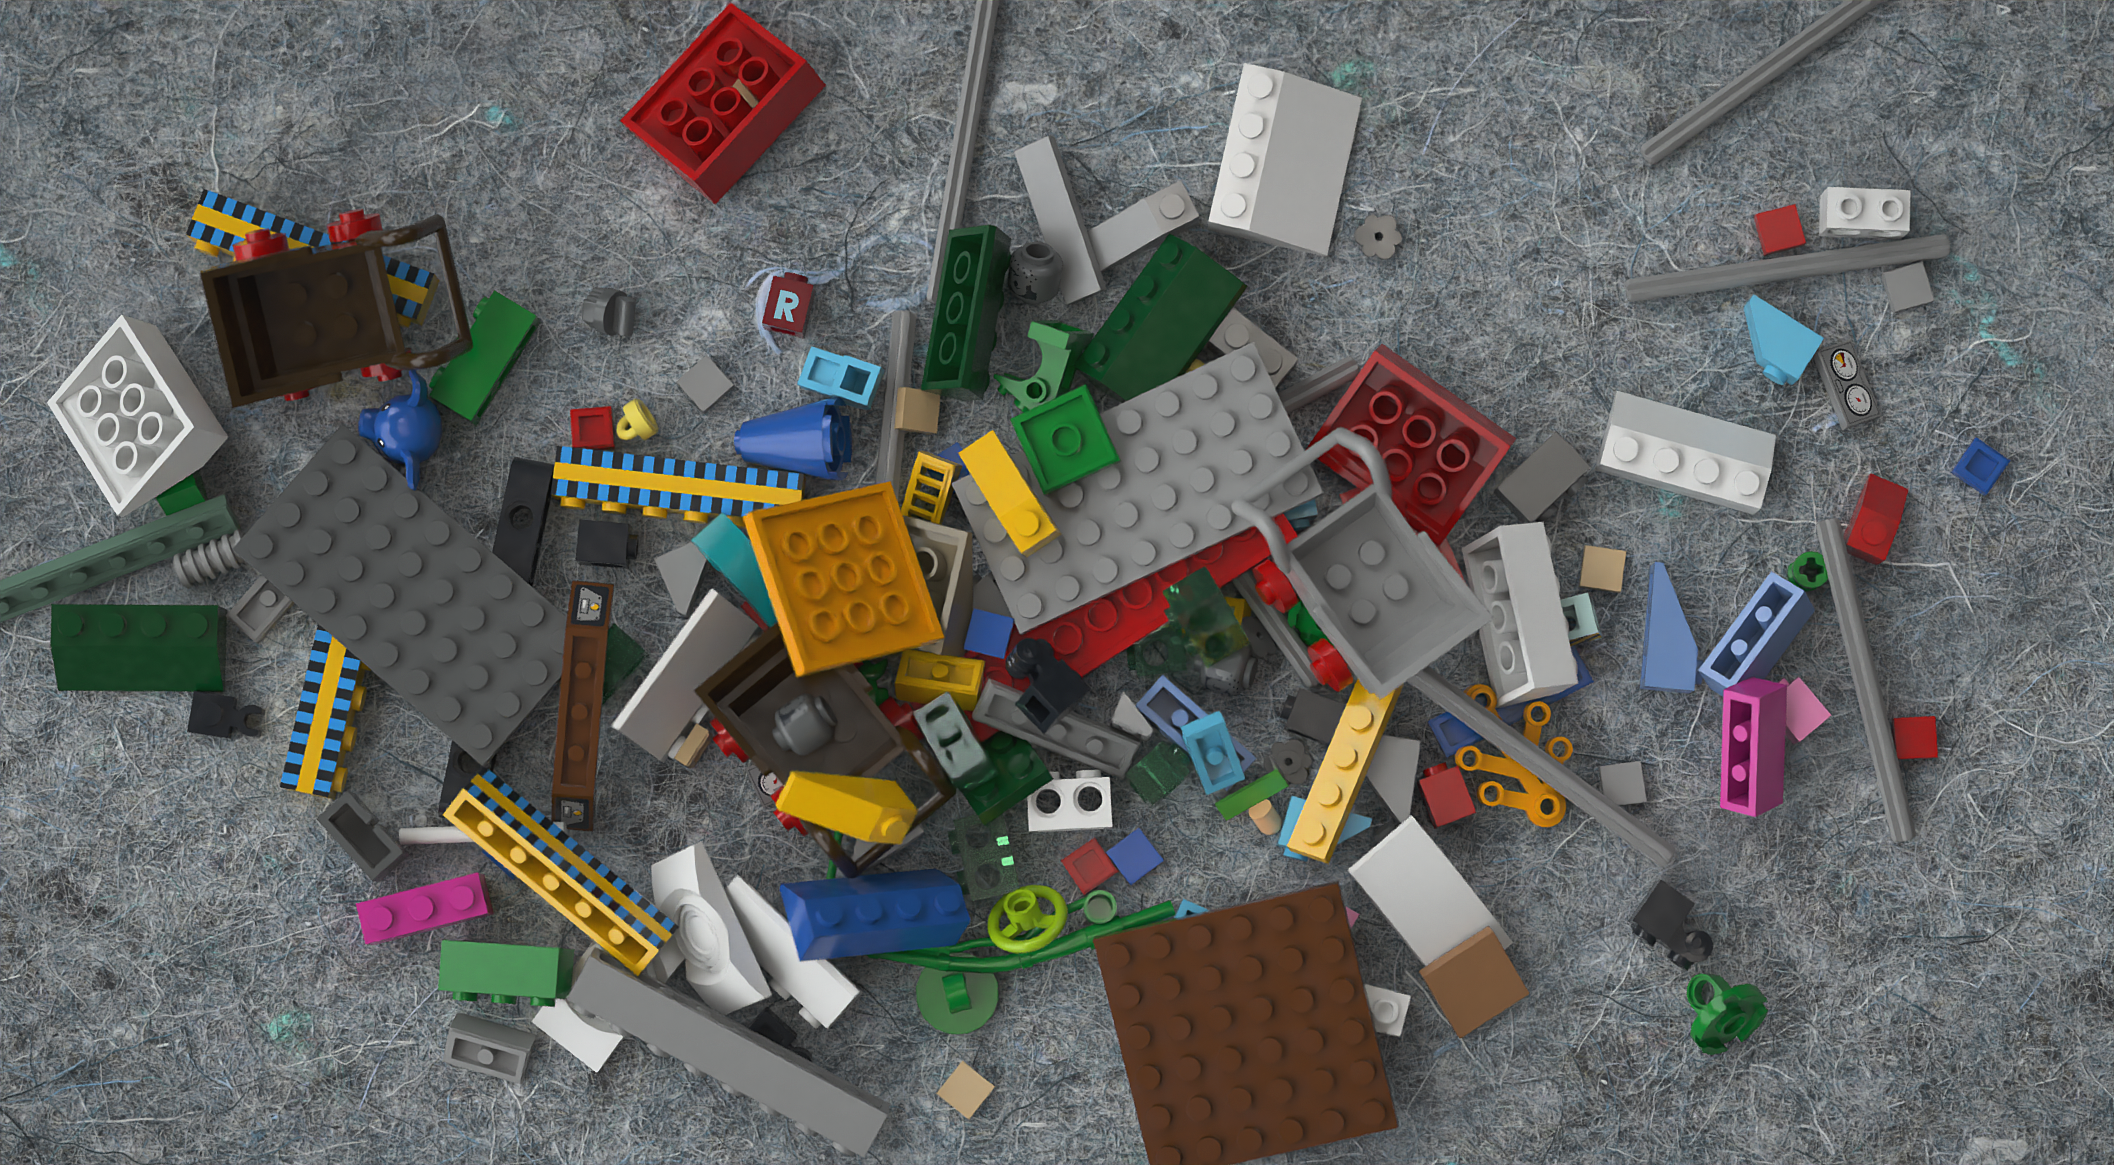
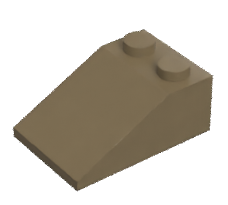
M902 515L945 637L934 644L917 647L916 649L939 655L964 657L966 649L963 648L973 613L972 532Z

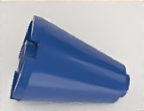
M840 397L828 398L745 421L742 423L741 429L735 432L734 447L736 454L742 455L745 463L830 480H843L848 475V472H841L843 463L851 462L852 457L850 417L841 416L839 406H846V404Z

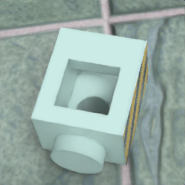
M1588 592L1560 600L1563 615L1566 619L1572 618L1576 621L1575 628L1568 633L1570 646L1602 639L1594 603Z

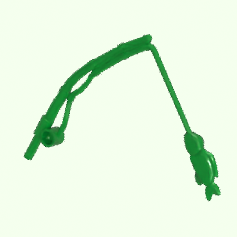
M883 659L875 665L871 664L869 660L862 661L864 665L858 670L873 687L867 695L878 707L889 697L886 688H878L877 680L886 671L888 660ZM835 830L834 838L840 845L842 844L843 833ZM829 859L826 879L836 878L837 867ZM1096 890L1087 897L1067 904L1068 914L1083 909L1086 920L1092 925L1054 939L1051 943L1036 951L1010 953L1004 956L985 958L950 956V953L963 952L976 947H998L990 937L971 939L953 946L868 954L865 956L876 960H890L947 972L996 973L1009 972L1019 968L1024 970L1033 967L1034 964L1065 957L1087 948L1095 950L1093 942L1095 936L1156 923L1173 917L1176 914L1171 900L1119 918L1118 915L1115 916L1117 903L1113 895L1104 890ZM1035 927L1024 935L1016 936L1013 940L1023 941L1032 939L1046 929Z

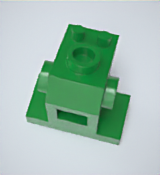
M1058 320L1032 321L1027 337L1035 339L1042 352V362L1037 373L1030 379H1024L1010 373H1004V375L994 373L993 378L1001 384L997 390L1004 396L1008 393L1016 397L1013 402L1023 413L1068 393L1076 373V368L1073 365L1081 356L1083 349H1086L1091 342L1094 333Z

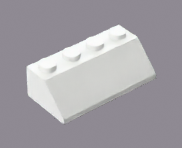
M1616 391L1595 471L1754 515L1762 507L1772 470L1776 435Z
M1536 522L1499 526L1463 547L1462 553L1470 589L1494 617L1493 620L1479 629L1491 688L1497 697L1495 708L1557 694L1578 684L1577 662L1571 652L1568 638L1569 625L1566 617L1563 615L1559 597L1560 583L1554 574L1551 560V542L1546 535L1544 523Z
M737 875L724 891L759 967L762 966L773 977L768 984L785 1000L792 995L801 1003L803 1007L799 1010V1014L815 1029L821 1024L830 1029L864 992L829 959L800 962L788 920L743 877Z

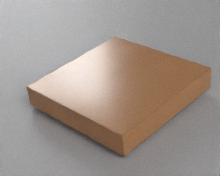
M1489 926L1418 971L1459 1039L1530 994L1494 931Z

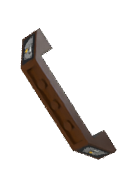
M572 580L565 627L551 805V821L565 822L568 830L590 832L594 830L597 795L595 785L608 632L611 626L614 584Z

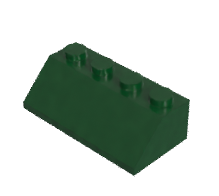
M989 224L949 230L923 373L922 391L960 401L983 400L984 393L990 382L989 363L991 352L997 343L995 329L998 312L1004 303V293L1002 290L1005 273L1009 268L1011 258L1009 251L1011 238L997 226Z
M1169 233L1073 366L1098 390L1124 403L1184 375L1248 286L1201 250Z
M51 604L50 647L58 691L225 692L227 610L219 605Z

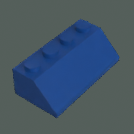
M936 868L857 876L854 879L843 877L782 883L779 887L800 962L953 946L957 944L971 922L960 884Z

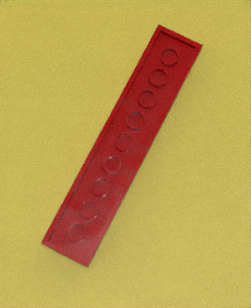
M1284 513L1272 518L1281 530L1286 545L1298 537ZM1255 526L1023 635L1019 633L1014 622L1005 659L971 650L965 653L964 658L985 661L981 694L989 678L1022 692H1025L1031 685L1029 678H1013L1005 666L1007 656L1017 643L1024 638L1046 640L1052 646L1055 654L1054 657L1057 661L1063 659L1071 669L1075 670L1081 678H1084L1264 560L1270 558L1272 553L1264 535ZM910 702L941 753L950 764L964 753L971 751L1001 731L973 720V711Z

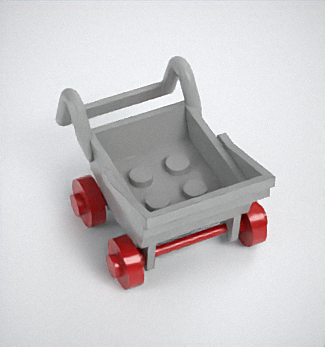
M1342 427L1335 429L1234 500L1232 511L1254 524L1261 531L1268 542L1274 562L1277 564L1276 566L1271 560L1266 559L1252 569L1257 582L1254 587L1262 601L1268 606L1272 604L1281 613H1285L1298 604L1296 591L1311 617L1334 645L1333 647L1326 639L1321 638L1307 648L1312 661L1309 666L1315 677L1323 685L1328 683L1335 691L1340 692L1354 681L1348 668L1349 665L1363 687L1370 694L1375 692L1377 697L1382 699L1493 620L1494 617L1436 548L1427 533L1423 531L1416 536L1409 526L1410 519L1405 510L1408 508V505L1401 493L1396 488H1392L1386 464L1377 449L1364 437ZM1336 444L1356 452L1368 466L1373 484L1286 545L1281 530L1271 516L1252 503Z

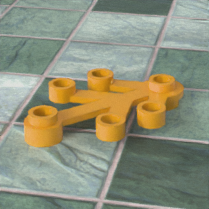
M1476 684L1467 687L1463 691L1474 700L1477 694L1483 693L1487 697V705L1484 708L1501 719L1495 709L1497 697L1492 688L1484 684ZM1541 701L1528 703L1523 711L1525 720L1523 736L1536 746L1539 744L1542 726L1547 724L1551 717L1549 706ZM1535 706L1540 707L1543 711V717L1539 722L1534 721L1531 717V710ZM1552 737L1545 745V752L1563 765L1564 761L1572 755L1573 746L1565 737ZM1557 741L1562 742L1565 747L1564 754L1561 757H1557L1553 753V745ZM1463 746L1457 750L1455 763L1461 770L1474 771L1478 769L1517 778L1526 793L1504 790L1498 782L1486 781L1480 784L1477 789V798L1481 804L1485 806L1504 805L1525 810L1527 818L1539 827H1552L1563 819L1566 813L1564 796L1544 781L1541 783L1537 776L1503 751L1501 752L1505 758L1481 753L1474 746ZM1468 750L1475 756L1474 763L1469 767L1462 760L1463 754ZM1488 786H1493L1497 791L1496 798L1491 802L1486 800L1484 796V791ZM1546 798L1553 805L1552 811L1547 815L1540 809L1541 802Z

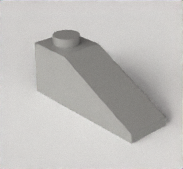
M1182 180L1143 198L1087 233L1102 273L1163 243L1169 233L1177 236L1198 226L1200 216Z

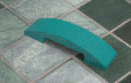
M720 513L695 535L691 541L717 571L722 572L770 628L778 619L752 543L724 513Z

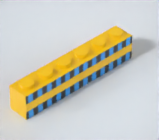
M203 189L186 235L193 242H196L194 249L213 257H218L219 252L234 256L233 261H236L232 245L246 240L245 233L269 228L271 234L286 233L289 249L310 245L314 248L342 243L330 242L328 234ZM383 255L399 326L409 328L411 322L422 326L440 280L434 273Z
M557 446L551 495L555 500H561V507L584 510L585 504L589 503L602 505V512L626 514L627 508L643 510L642 516L655 519H667L668 513L684 514L683 521L699 524H708L709 517L716 518L720 513H724L738 528L747 529L743 517L749 512L804 500L806 477L804 474Z
M319 624L314 638L280 787L335 800L336 793L343 792L346 785L348 768H344L343 763L346 751L352 752L355 746L357 728L352 727L355 712L362 711L367 687H363L362 682L365 670L371 671V669Z
M486 767L462 789L443 814L444 817L637 976H639L679 928V926Z

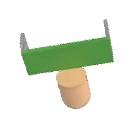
M1269 756L1275 769L1272 772L1220 801L1214 792L1210 795L1215 806L1226 821L1249 809V816L1258 829L1266 835H1273L1281 829L1282 819L1267 798L1287 788L1289 785L1283 771L1273 757Z

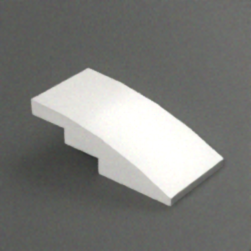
M1412 816L1348 869V872L1387 923L1395 929L1412 953L1425 967L1487 926L1494 931L1504 950L1513 943L1468 883Z

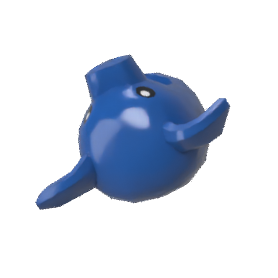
M410 370L408 373L412 381V394L396 395L385 402L380 408L362 409L358 421V436L371 440L378 453L388 461L406 465L408 487L415 491L420 481V463L429 460L439 448L442 437V418L437 407L427 398L428 387L426 380L416 370Z

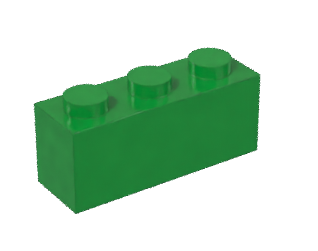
M495 290L490 298L484 296L474 310L472 317L476 321L470 329L473 340L472 350L450 361L446 368L443 366L439 367L429 384V387L433 389L429 396L435 402L475 426L478 425L541 323L535 314Z
M442 940L438 990L453 991L452 1000L477 1001L478 993L492 994V1003L516 1004L517 996L531 997L530 1005L555 1007L556 999H567L571 991L575 949Z

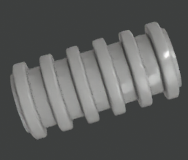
M237 529L231 537L225 534L222 535L221 541L212 539L210 540V545L206 546L202 543L198 545V550L196 551L190 548L186 550V555L175 554L173 565L182 585L189 589L193 587V582L195 581L201 584L205 582V577L209 576L211 579H214L220 571L226 574L229 572L230 567L235 569L241 568V563L246 561L233 550V547L241 540L245 533Z

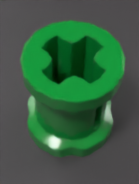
M1809 551L1795 558L1793 563L1788 566V581L1805 592L1813 591L1823 585L1828 579L1823 555L1818 552ZM1807 562H1809L1810 569H1817L1818 575L1811 578L1810 582L1807 575L1800 574L1799 569L1805 566Z

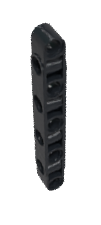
M514 457L509 471L492 553L533 587L552 496L551 489L555 464ZM521 509H529L533 512V522L525 529H517L513 525V517ZM453 740L438 808V816L441 818H446L443 814L455 798L484 768L481 765L476 772L466 773L462 768V759L467 752ZM497 753L485 766L492 773L494 771Z

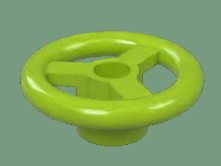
M1026 885L1016 888L1005 894L993 906L987 921L988 934L996 946L1008 952L1028 953L1039 950L1056 939L1063 930L1068 916L1067 904L1059 892L1048 886ZM1036 897L1050 901L1055 908V915L1042 914ZM1006 911L1011 923L1001 931L1000 920ZM1035 927L1047 929L1032 939L1023 941L1013 940L1022 931L1031 930Z

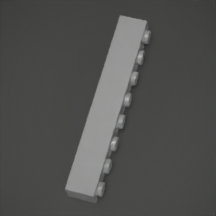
M594 947L566 999L574 1003L572 1007L580 1014L589 1018L598 1016L610 1022V1028L616 1033L627 1038H632L634 1035L648 1043L647 1047L655 1054L665 1058H669L670 1055L685 1062L684 1067L691 1073L700 1077H706L708 1074L721 1081L722 1088L738 1097H743L745 1094L759 1102L758 1106L766 1113L776 1117H780L781 1114L796 1121L795 1126L799 1130L815 1137L818 1133L832 1140L833 1147L846 1155L854 1156L856 1153L865 1157L888 1116L890 1103L789 1051L770 1039L751 1031L738 1022L644 972H641L639 976L635 975L614 956L597 947Z

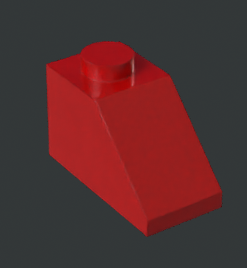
M1871 473L1868 475L1844 534L1848 554L1874 565L1885 561L1900 525L1909 489Z

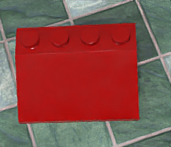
M730 2L628 111L620 122L686 182L716 205L822 91L826 84L803 57ZM738 79L758 102L754 108L750 106L736 88L732 87Z
M1381 344L1370 356L1305 451L1340 427L1367 439L1382 456L1388 470L1392 488H1396L1408 505V508L1405 510L1409 516L1410 525L1420 532H1426L1430 539L1440 546L1517 438L1384 344ZM1336 444L1317 458L1362 491L1373 484L1370 470L1364 460L1356 452L1340 444Z

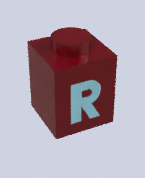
M785 272L783 278L773 276L762 320L764 330L802 339L805 338L816 293L814 285L808 284V277L790 272Z

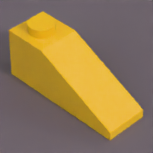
M993 430L958 453L1021 554L1029 557L1062 535Z
M799 771L791 772L776 803L779 811L867 842L900 845L918 811L896 781Z

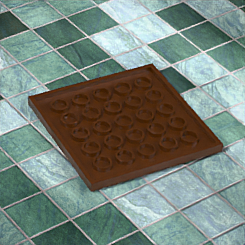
M1339 881L1094 937L1093 942L1149 1165H1232L1399 1127Z

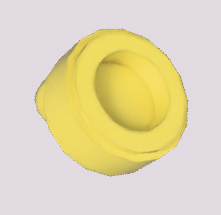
M635 398L623 406L625 415L618 422L616 429L620 439L631 440L639 435L643 440H647L658 433L657 422L640 399Z

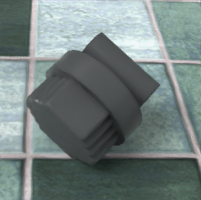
M595 287L583 302L582 320L590 327L595 328L599 333L610 336L616 334L631 336L633 335L636 299L628 297L625 292L614 288L603 289Z

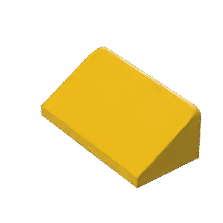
M910 649L902 652L895 680L896 698L904 701L974 711L981 695L985 661Z

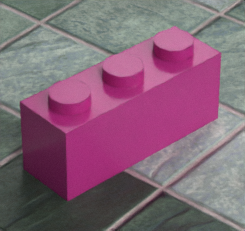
M1749 677L1724 689L1720 808L1757 817L1783 803L1787 685Z
M479 872L356 903L366 945H377L494 915L485 875Z

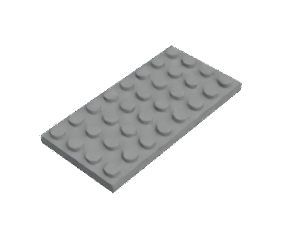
M1254 342L1100 413L1121 459V462L1045 496L1024 450L1011 455L1020 472L1062 534L1029 557H1025L1020 553L971 474L952 483L1021 635L1255 527L1254 524L1232 511L1233 501L1303 453L1304 449ZM1309 463L1252 504L1264 510L1271 518H1275L1324 495V492Z

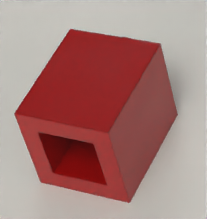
M1446 762L1423 770L1425 778L1419 780L1416 784L1434 829L1476 813L1459 766L1448 769Z

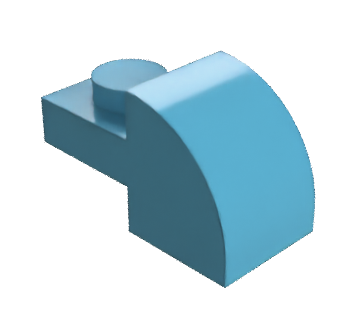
M811 346L797 385L803 389L830 398L840 397L848 406L870 410L885 370L880 366L847 355L840 356Z

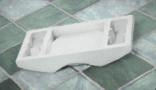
M702 841L651 865L655 907L679 926L674 932L678 947L685 957L686 980L711 1009L727 1015L772 995Z
M674 934L642 971L664 984L670 981L685 961V957L677 945ZM594 940L573 966L572 988L594 947L610 954ZM556 999L555 1007L542 1006L532 1020V1023L596 1073L601 1070L625 1039L624 1036L610 1028V1022L598 1016L589 1018L580 1014L572 1007L574 1003L566 999Z

